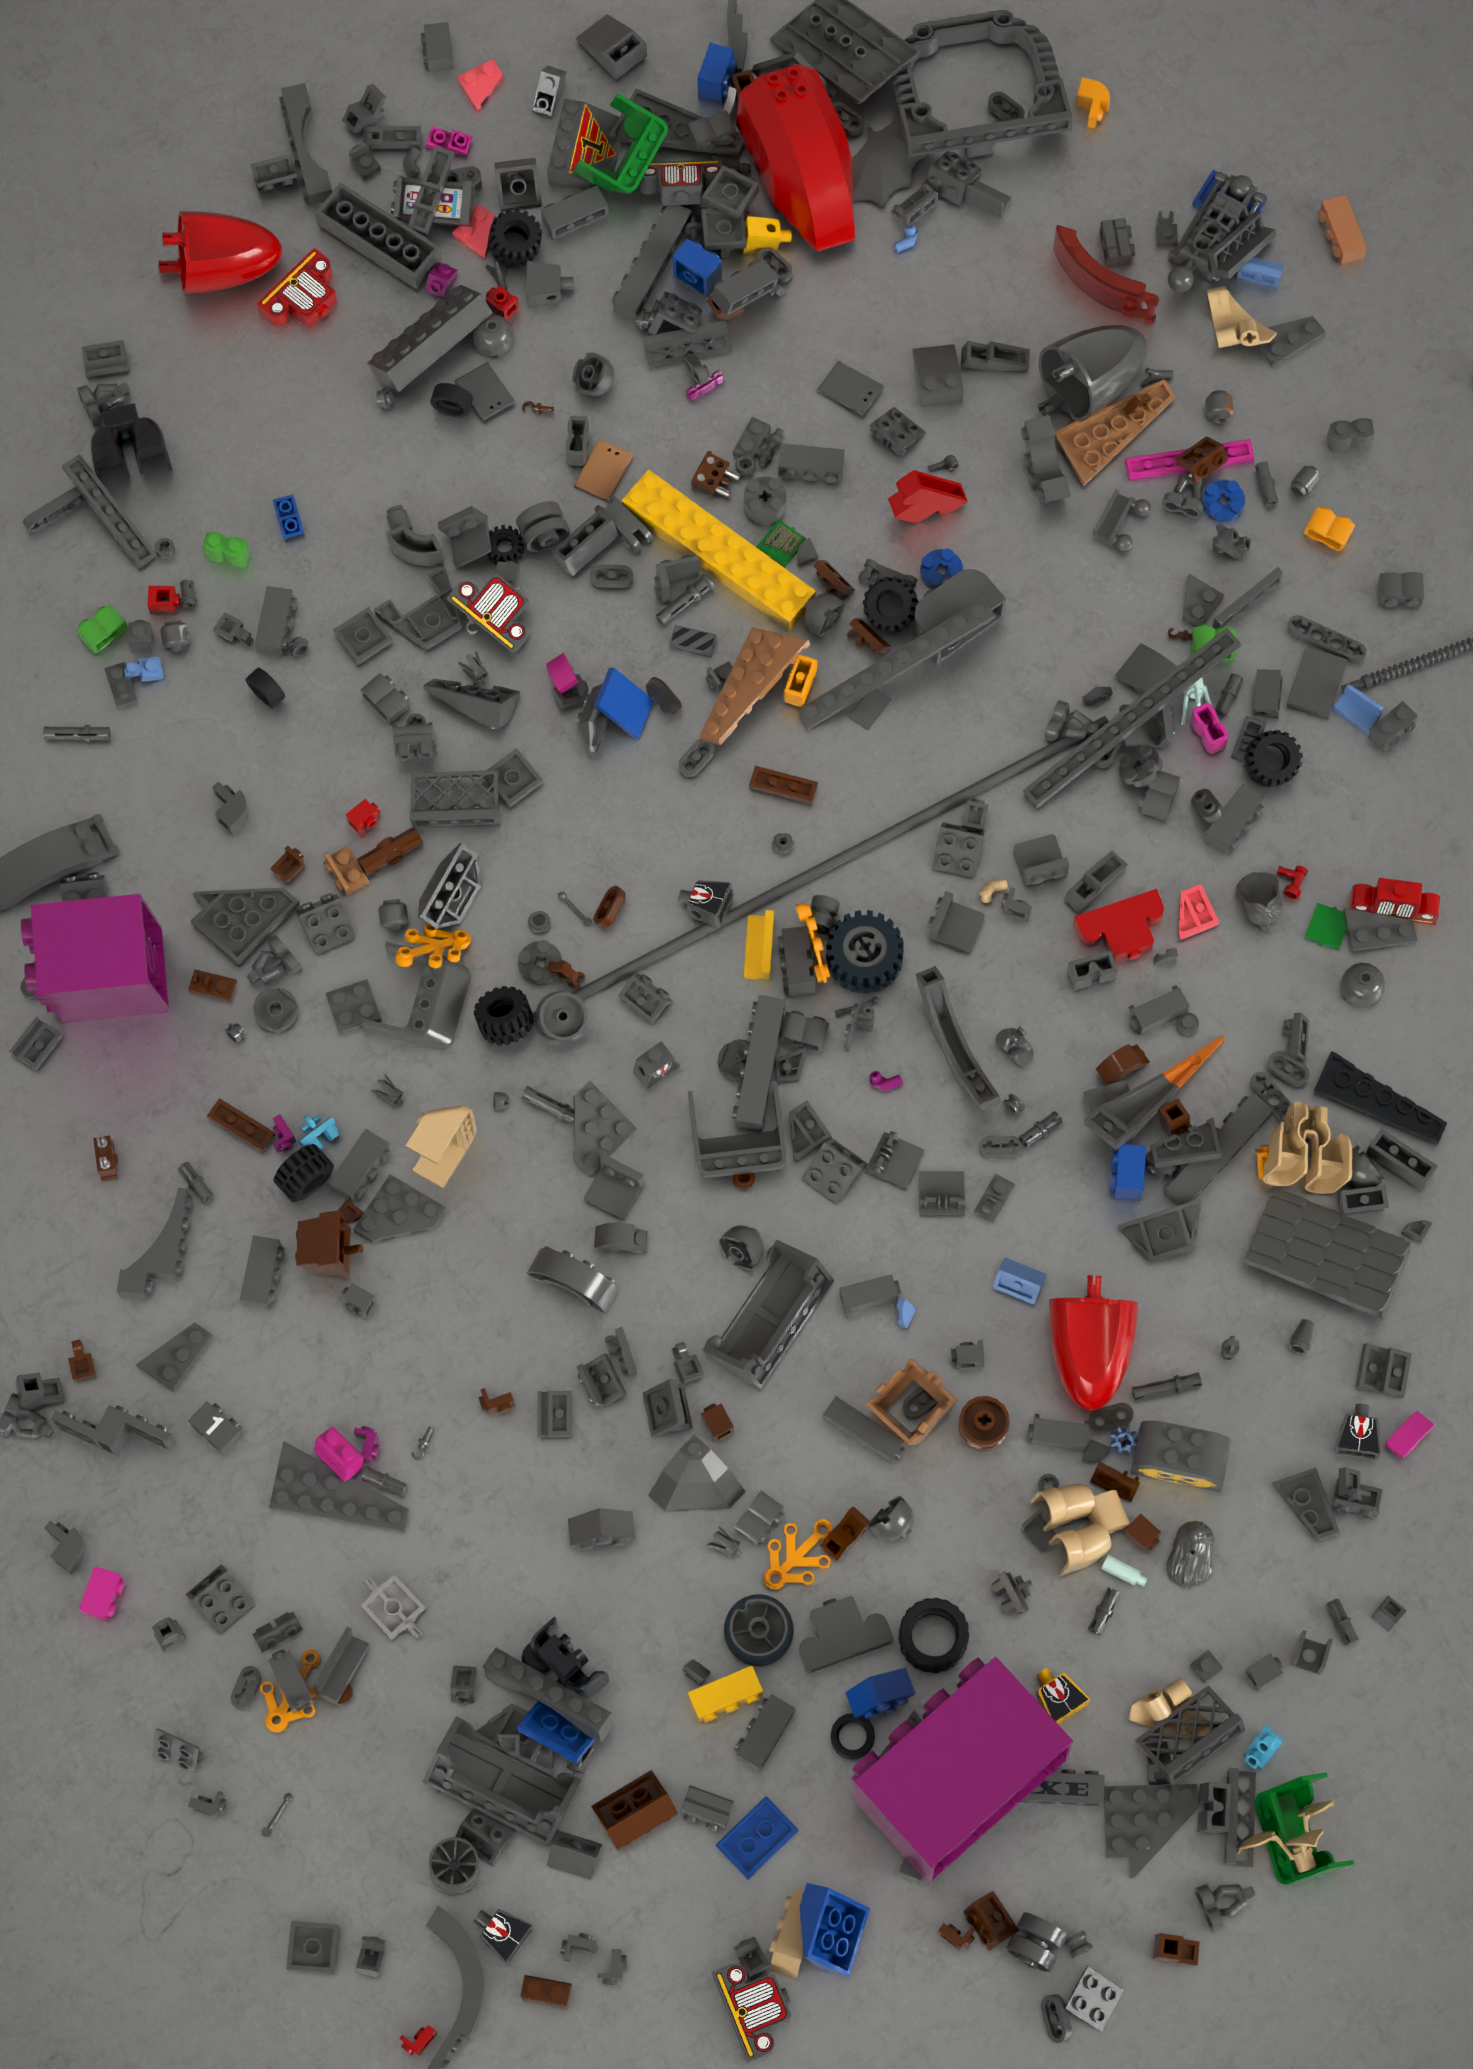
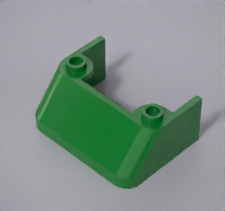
M617 93L610 106L627 116L623 128L627 135L634 138L616 172L608 168L597 170L580 160L573 172L592 184L598 185L601 189L629 194L638 187L668 132V126L664 120Z
M1327 1772L1301 1776L1259 1793L1255 1799V1806L1263 1832L1275 1831V1835L1284 1844L1289 1839L1305 1833L1303 1817H1298L1297 1813L1313 1802L1314 1790L1312 1783L1327 1778ZM1276 1841L1266 1842L1276 1877L1284 1885L1320 1877L1354 1865L1353 1860L1335 1863L1334 1857L1329 1851L1317 1852L1316 1847H1311L1317 1866L1308 1871L1299 1872L1295 1861L1289 1859L1287 1853ZM1286 1846L1293 1853L1292 1848L1295 1846Z

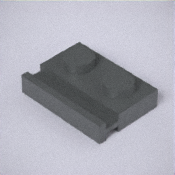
M123 340L82 347L87 378L128 371Z
M35 1017L9 1052L37 1071L62 1039L63 1035L39 1020L38 1017Z
M538 1391V1438L571 1437V1391Z

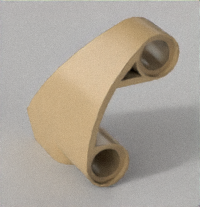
M1226 286L1207 289L1219 348L1237 344L1254 346L1269 343L1277 335L1275 331L1265 327L1251 317L1236 302L1229 290L1226 289Z
M1179 1678L1164 1689L1151 1691L1132 1703L1128 1719L1152 1728L1191 1699L1192 1693L1185 1681ZM1187 1710L1182 1714V1720L1195 1719V1711ZM1199 1711L1198 1721H1208ZM1168 1724L1164 1727L1163 1733L1176 1734L1177 1725ZM1181 1725L1180 1734L1193 1735L1194 1726ZM1197 1726L1196 1735H1207L1210 1727ZM1180 1740L1191 1746L1192 1741Z

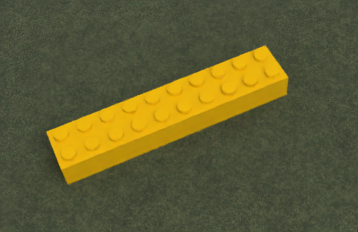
M649 469L622 499V504L648 530L684 556H698L700 568L788 632L804 616L806 611L804 606L808 599L816 597V591Z

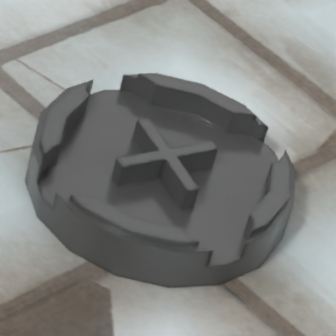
M734 1040L724 1045L719 1052V1071L725 1079L732 1083L742 1084L743 1077H740L741 1065L746 1064L747 1057L744 1056L745 1044H750L747 1040Z

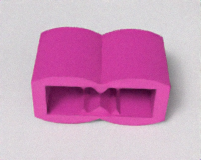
M1209 703L1194 708L1191 724L1194 731L1202 737L1204 748L1210 754L1225 749L1228 733L1224 725L1217 720L1214 708Z

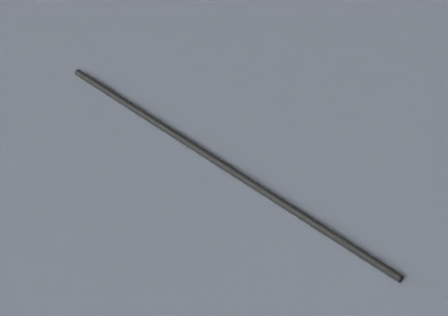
M1103 716L1092 723L1100 729L1109 721L1106 716ZM1065 736L729 910L722 926L1082 739ZM704 923L571 992V994H575L582 1000L719 928ZM533 1012L534 1024H536L535 1012Z

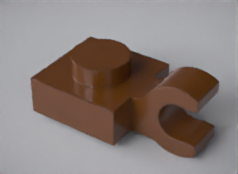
M560 960V962L550 961L546 968L560 980H565L571 988L579 989L581 986L577 984V978H585L584 973L573 970L571 968L572 965L563 960Z
M80 1339L71 1341L75 1357L68 1358L73 1381L95 1377L96 1372L91 1353L84 1354L83 1344Z

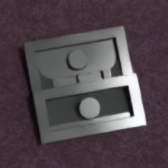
M1140 643L1115 675L1117 680L1134 687L1136 693L1143 695L1178 666L1160 653Z
M1369 1343L1363 1344L1355 1388L1403 1398L1412 1353L1395 1348L1386 1349Z

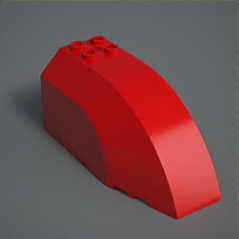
M797 64L760 75L739 93L736 126L773 207L787 218L786 221L790 225L795 226L802 238L816 252L855 241L853 172L850 148L842 123L818 72Z

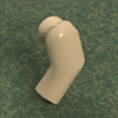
M1007 880L988 881L979 892L981 901L989 903L993 900L992 895L995 891L1007 890Z

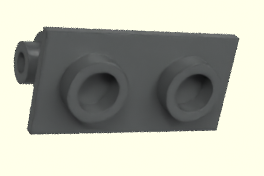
M286 1612L274 1619L277 1625L275 1628L269 1622L256 1629V1632L252 1635L262 1652L275 1647L276 1644L289 1637H293L303 1630L294 1612Z

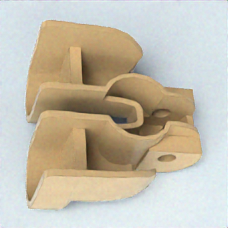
M1296 1101L1290 1104L1285 1122H1280L1271 1134L1268 1160L1263 1166V1181L1273 1186H1289L1305 1175V1189L1308 1192L1331 1194L1338 1191L1351 1180V1140L1345 1133H1341L1335 1140H1330L1331 1133L1327 1125L1328 1108L1307 1106L1305 1103ZM1305 1139H1311V1156L1309 1169L1308 1144L1305 1142Z
M1072 1484L1059 1488L1052 1487L1037 1492L1030 1501L1031 1505L1045 1500L1048 1504L1050 1521L1044 1526V1532L1069 1524L1073 1520L1080 1518H1089L1091 1525L1076 1531L1068 1530L1056 1534L1049 1541L1050 1546L1063 1542L1067 1552L1068 1562L1059 1571L1060 1576L1083 1569L1100 1560L1111 1548L1109 1534L1125 1529L1130 1525L1117 1490L1107 1491L1094 1496L1087 1485Z

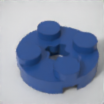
M1217 480L1208 484L1202 497L1203 510L1207 515L1214 517V520L1219 522H1229L1236 519L1245 505V494L1240 488L1239 483L1229 480ZM1221 497H1225L1228 499L1226 505H1223L1222 502H1218V500L1221 499Z
M951 549L934 550L923 557L920 576L927 587L936 589L946 577H953L962 571L963 564ZM938 567H945V574H941V572H936V570H938Z

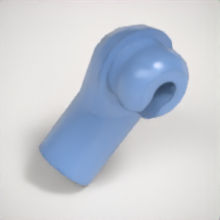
M907 225L904 229L903 239L893 243L896 253L915 245L918 231L914 225Z

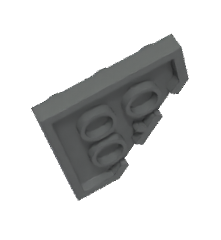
M795 51L754 64L752 72L759 77L762 74L797 64L811 69L814 68ZM819 74L829 98H833L836 90Z
M589 1081L573 1097V1160L588 1176H591L600 1167V1160L605 1154L610 1157L637 1128Z
M389 1174L353 1228V1231L374 1243L385 1238H396L413 1234L412 1232L431 1230L435 1229L447 1209Z

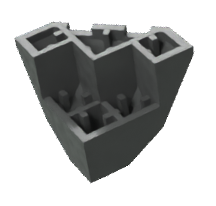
M694 1434L664 1468L648 1496L664 1511L684 1509L706 1510L709 1508L730 1509L745 1493V1490L721 1459Z

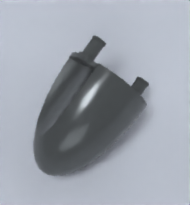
M1107 325L1074 333L1043 348L1039 355V372L1050 398L1038 404V410L1042 412L1041 415L1046 416L1058 408L1063 413L1068 412L1073 420L1084 421L1110 404L1130 385L1140 371L1147 353V343L1144 336L1138 330L1128 326Z

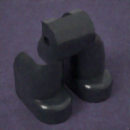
M135 403L102 411L105 427L97 429L91 438L92 462L95 474L101 483L99 469L122 463L127 478H130L122 446L123 440L131 439L133 442L140 475L144 474L140 459L165 454L169 471H173L160 427L150 418H139Z
M554 1616L534 1634L531 1642L524 1648L521 1656L522 1662L544 1675H548L553 1671L559 1677L556 1682L590 1700L609 1682V1676L604 1671H594L589 1677L583 1673L581 1668L589 1660L582 1650L577 1649L574 1651L573 1645L569 1642L571 1638L565 1633L560 1638L555 1634L552 1637L548 1634L557 1626V1619Z

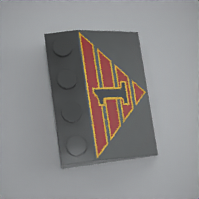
M564 99L547 170L548 183L580 189L596 186L573 172L580 160L597 170L608 168L615 171L621 141L609 140V134L619 116L586 102ZM599 188L603 193H610V190Z

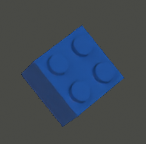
M714 43L709 44L697 77L698 99L722 105L724 98L728 96L732 74H736L737 71L735 69L736 58L734 57V49Z
M686 239L672 257L673 277L706 298L713 292L715 284L722 280L720 257L714 252H708L703 249L702 245L696 241L692 242Z
M1123 1144L1117 1151H1113L1111 1171L1115 1172H1112V1178L1110 1179V1192H1114L1113 1200H1141L1144 1190L1146 1146Z
M906 1668L870 1676L845 1692L854 1717L864 1716L865 1719L877 1716L878 1712H883L884 1715L897 1710L896 1707L907 1704L909 1702L908 1698L916 1694Z

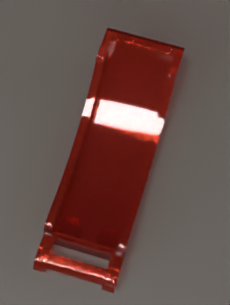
M1057 225L1053 249L1061 267L1074 284L1098 303L1121 312L1125 316L1143 319L1147 325L1154 324L1156 320L1155 308L1158 306L1159 297L1146 292L1145 283L1121 276L1098 263L1081 245L1076 236V230ZM1143 302H1146L1147 309H1143Z

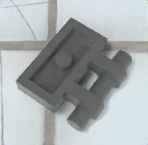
M751 417L733 450V455L739 458L741 456H750L753 460L755 457L760 458L758 465L765 467L767 462H770L774 456L773 451L776 446L780 445L784 431L777 428L774 434H770L771 425ZM763 442H768L766 449H761Z

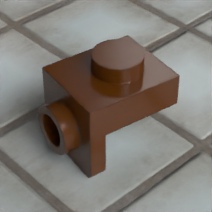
M287 845L284 848L285 854L271 867V871L286 884L305 867L303 854L298 849L294 848L292 850Z
M483 1388L481 1389L482 1396L478 1397L482 1409H487L489 1415L497 1412L499 1414L506 1413L512 1409V1406H515L511 1392L489 1400L486 1390Z

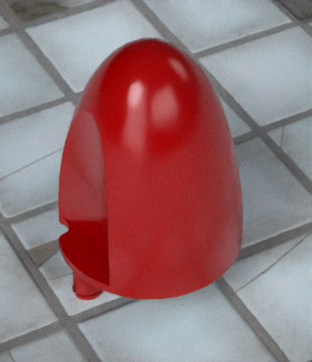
M179 211L177 232H162L163 246L178 245L177 260L170 261L158 260L159 274L178 273L182 283L183 294L219 291L243 285L268 273L280 261L282 245L271 231L243 218L213 212Z
M1087 1275V1296L1085 1298L1049 1299V1323L1054 1360L1064 1389L1071 1400L1081 1409L1094 1411L1102 1408L1112 1399L1124 1378L1135 1339L1138 1302L1103 1298L1101 1296L1102 1276L1096 1275L1095 1285H1093V1275Z

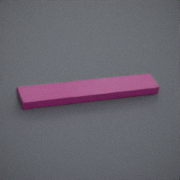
M1250 439L1222 443L1227 459L1226 463L1222 466L1254 461ZM1187 449L1125 458L1129 481L1188 472V470L1178 466L1175 459Z

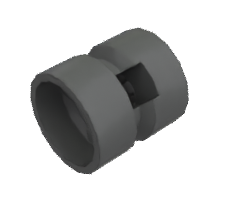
M825 895L813 896L810 905L812 916L808 918H815L817 925L816 933L829 935L831 928L834 929L836 920L833 917L838 915L840 907L838 900Z

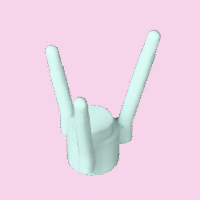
M1202 678L1183 692L1181 725H1185L1189 696L1196 700L1197 706H1200V698L1204 695L1206 703L1212 706L1207 686L1203 685Z

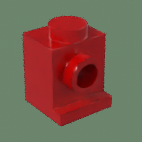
M501 285L496 289L492 287L486 294V303L496 315L508 319L519 308L518 297L510 294Z
M149 586L147 606L150 614H155V612L175 613L176 607H180V594L176 593L175 586Z
M365 798L345 815L347 823L362 838L365 835L364 830L366 828L370 829L376 824L378 814L381 811L374 802L370 804Z

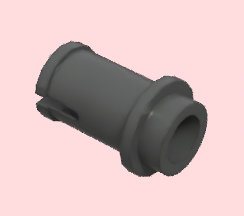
M188 579L182 580L180 582L182 595L180 604L187 609L193 608L197 603V598L194 596V581L190 580L189 584Z

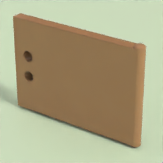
M598 439L574 487L607 501V497L615 492L633 454Z

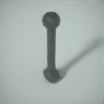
M565 892L558 894V898L564 900L583 920L585 927L592 925V920L588 917L586 918L567 898Z
M873 997L870 1001L863 1002V1004L878 1005L880 1000L878 997ZM853 1006L836 1010V1016L852 1011Z
M287 1793L284 1795V1801L268 1827L262 1829L264 1837L271 1835V1829L287 1803L292 1801V1794Z

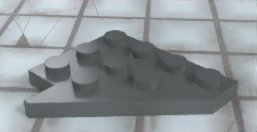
M284 888L194 892L193 897L204 908L191 920V924L239 966L300 903Z
M1197 1784L1104 1786L1106 1858H1130L1131 1878H1135L1199 1808Z

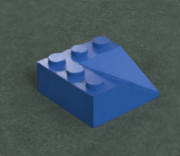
M807 1883L800 1903L803 1956L811 1964L826 1972L849 1977L870 1908L828 1887Z

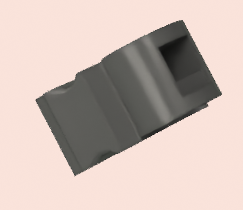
M170 1617L159 1621L152 1627L154 1636L163 1652L183 1642L186 1637L177 1620H173Z

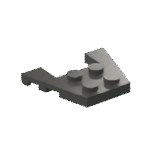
M445 566L428 575L429 581L439 594L402 616L390 599L374 609L378 617L426 651L463 628L457 607L446 599L451 594L452 588Z

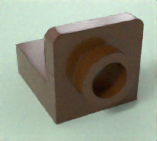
M943 1923L937 1934L959 1951L963 1946L967 1949L975 1939L972 1935L975 1929L970 1927L963 1938L960 1936L961 1931L952 1924L947 1926Z

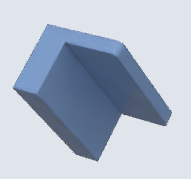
M1253 257L1238 271L1237 278L1278 288L1284 265Z
M1347 684L1344 693L1333 706L1334 711L1367 733L1370 732L1371 727L1380 719L1384 709L1350 684Z
M1004 1258L992 1288L1035 1304L1046 1274Z

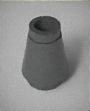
M1307 1319L1301 1320L1289 1339V1349L1297 1354H1306L1310 1350L1314 1326L1312 1321Z

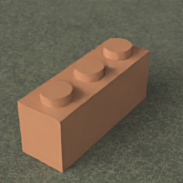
M1342 195L1322 201L1318 214L1320 221L1325 223V232L1328 240L1332 241L1335 258L1339 259L1340 264L1365 258L1367 246L1347 196Z

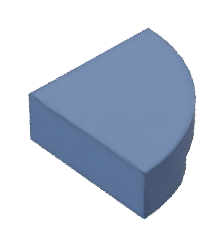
M899 1298L896 1309H899V1319H897V1322L901 1328L907 1329L916 1308L906 1299Z

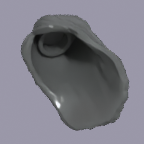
M1253 872L1242 878L1236 886V892L1245 905L1250 921L1259 924L1262 930L1270 932L1275 927L1283 911L1279 880L1270 873Z
M1188 1521L1178 1529L1173 1542L1172 1552L1166 1563L1169 1576L1175 1583L1184 1588L1200 1585V1583L1207 1581L1212 1573L1211 1558L1214 1535L1210 1527L1202 1521Z

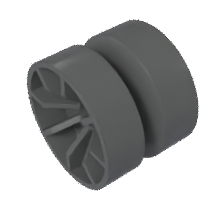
M452 1837L444 1839L435 1845L429 1857V1872L433 1885L439 1891L448 1895L463 1894L474 1886L479 1875V1859L475 1848L468 1841Z
M1024 1912L1017 1928L1026 1937L1013 1934L1006 1947V1951L1015 1956L1024 1965L1050 1973L1057 1957L1047 1948L1062 1950L1068 1934L1052 1923Z

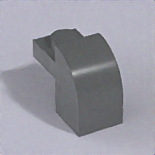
M374 84L368 85L361 101L348 106L342 121L355 134L363 132L364 127L373 126L383 116L385 111L382 109V106L387 97Z
M218 781L212 788L214 795L224 805L215 812L217 821L233 835L247 820V802L241 790L235 794L228 785L223 786Z
M614 1222L598 1225L595 1227L594 1248L611 1253L626 1250L644 1254L647 1248L648 1231L635 1228L634 1224Z
M40 1373L18 1375L15 1384L21 1407L25 1409H39L40 1405L63 1402L64 1400L60 1378L41 1380Z
M49 1521L44 1527L45 1530L60 1542L50 1557L68 1573L72 1574L84 1558V1540L74 1527L67 1534L69 1530L58 1522L55 1525Z

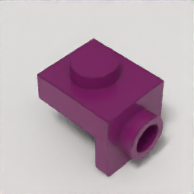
M438 262L428 274L426 291L444 298L447 294L448 286L456 278L458 270L450 267L448 264Z
M362 1426L361 1429L355 1428L354 1434L358 1438L365 1439L361 1455L364 1457L363 1462L371 1464L373 1458H377L380 1445H377L379 1437L374 1432V1429Z

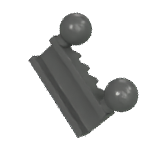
M1115 489L1093 531V535L1111 544L1115 543L1116 547L1121 551L1129 550L1132 547V538L1127 534L1118 535V532L1131 508H1134L1137 515L1146 516L1151 510L1150 503L1145 499L1137 501L1132 496L1127 498L1119 494V491Z

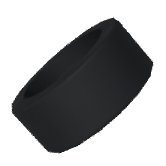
M440 383L434 387L430 402L433 408L440 413L452 417H464L470 411L473 397L469 391L458 385Z
M259 667L245 679L253 693L272 709L286 697L277 682Z
M853 1713L845 1714L839 1717L832 1726L831 1744L836 1753L843 1758L850 1760L860 1759L867 1755L873 1747L875 1740L874 1727L864 1716L855 1718ZM857 1723L864 1728L867 1738L861 1748L850 1750L842 1746L839 1741V1732L844 1725Z

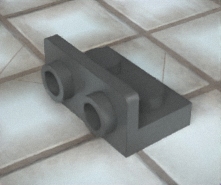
M633 975L618 996L650 1023H654L667 1005H671L673 1001L669 998V993L660 987L656 988L652 984V979L647 975Z

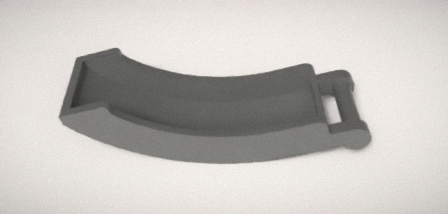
M96 814L90 819L45 833L0 857V911L16 906L17 903L33 892L58 879L97 866L104 859L116 856L120 850L112 842L103 824L104 820L101 814ZM90 828H96L106 849L101 850Z

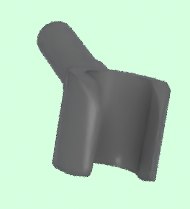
M948 455L943 461L928 466V469L932 471L947 465L949 470L952 471L959 464L954 455Z

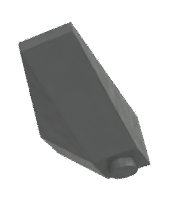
M432 679L423 686L425 691L476 722L488 725V728L499 729L510 721L520 696V691L501 686H493V690L480 688L481 684L474 683L473 685L461 686L460 682Z

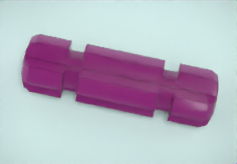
M716 371L711 374L712 377H708L707 383L701 386L697 383L695 387L688 388L686 395L689 400H695L699 394L703 395L714 388L715 384L719 385L724 382L723 374L720 371Z

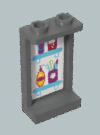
M398 175L397 181H394L393 193H396L395 202L392 201L391 214H394V217L399 221H410L414 210V203L421 188L420 183L422 179L404 178ZM446 181L432 222L433 224L471 227L475 189L472 181H464L463 183Z

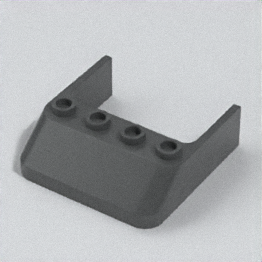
M390 942L385 943L387 955L396 956L399 948L407 947ZM433 952L413 957V961L425 963L408 1025L400 1028L363 1019L365 1032L437 1049L450 1047L454 1040L471 979L469 969L458 962H450L445 956H442L441 967L432 968L428 962L429 956L434 954Z
M772 1081L777 1122L775 1130L701 1139L698 1137L693 1093L688 1091L697 1170L701 1176L713 1178L781 1169L786 1164L787 1156L777 1081Z

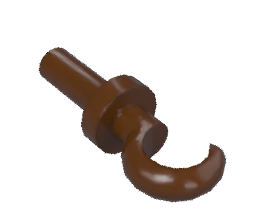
M527 401L522 405L523 411H526L525 406L531 405V409L536 410V413L539 414L541 411L554 412V407L542 406L541 403L534 405L533 402Z
M1170 628L1167 633L1172 639L1182 637L1184 641L1192 639V634L1188 633V630L1178 631L1177 634L1173 635L1171 632L1174 628Z

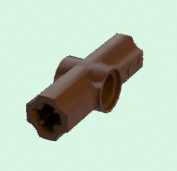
M412 827L394 838L387 837L377 844L375 849L357 858V861L366 876L386 865L392 866L398 863L405 854L423 845V840L418 831Z

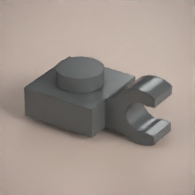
M225 612L213 628L214 633L230 642H233L236 637L243 644L249 646L253 641V638L250 637L252 634L242 629L244 626L243 622Z
M684 1342L676 1344V1347L672 1348V1352L678 1360L673 1364L681 1383L684 1384L702 1378L704 1372L696 1354L690 1356Z

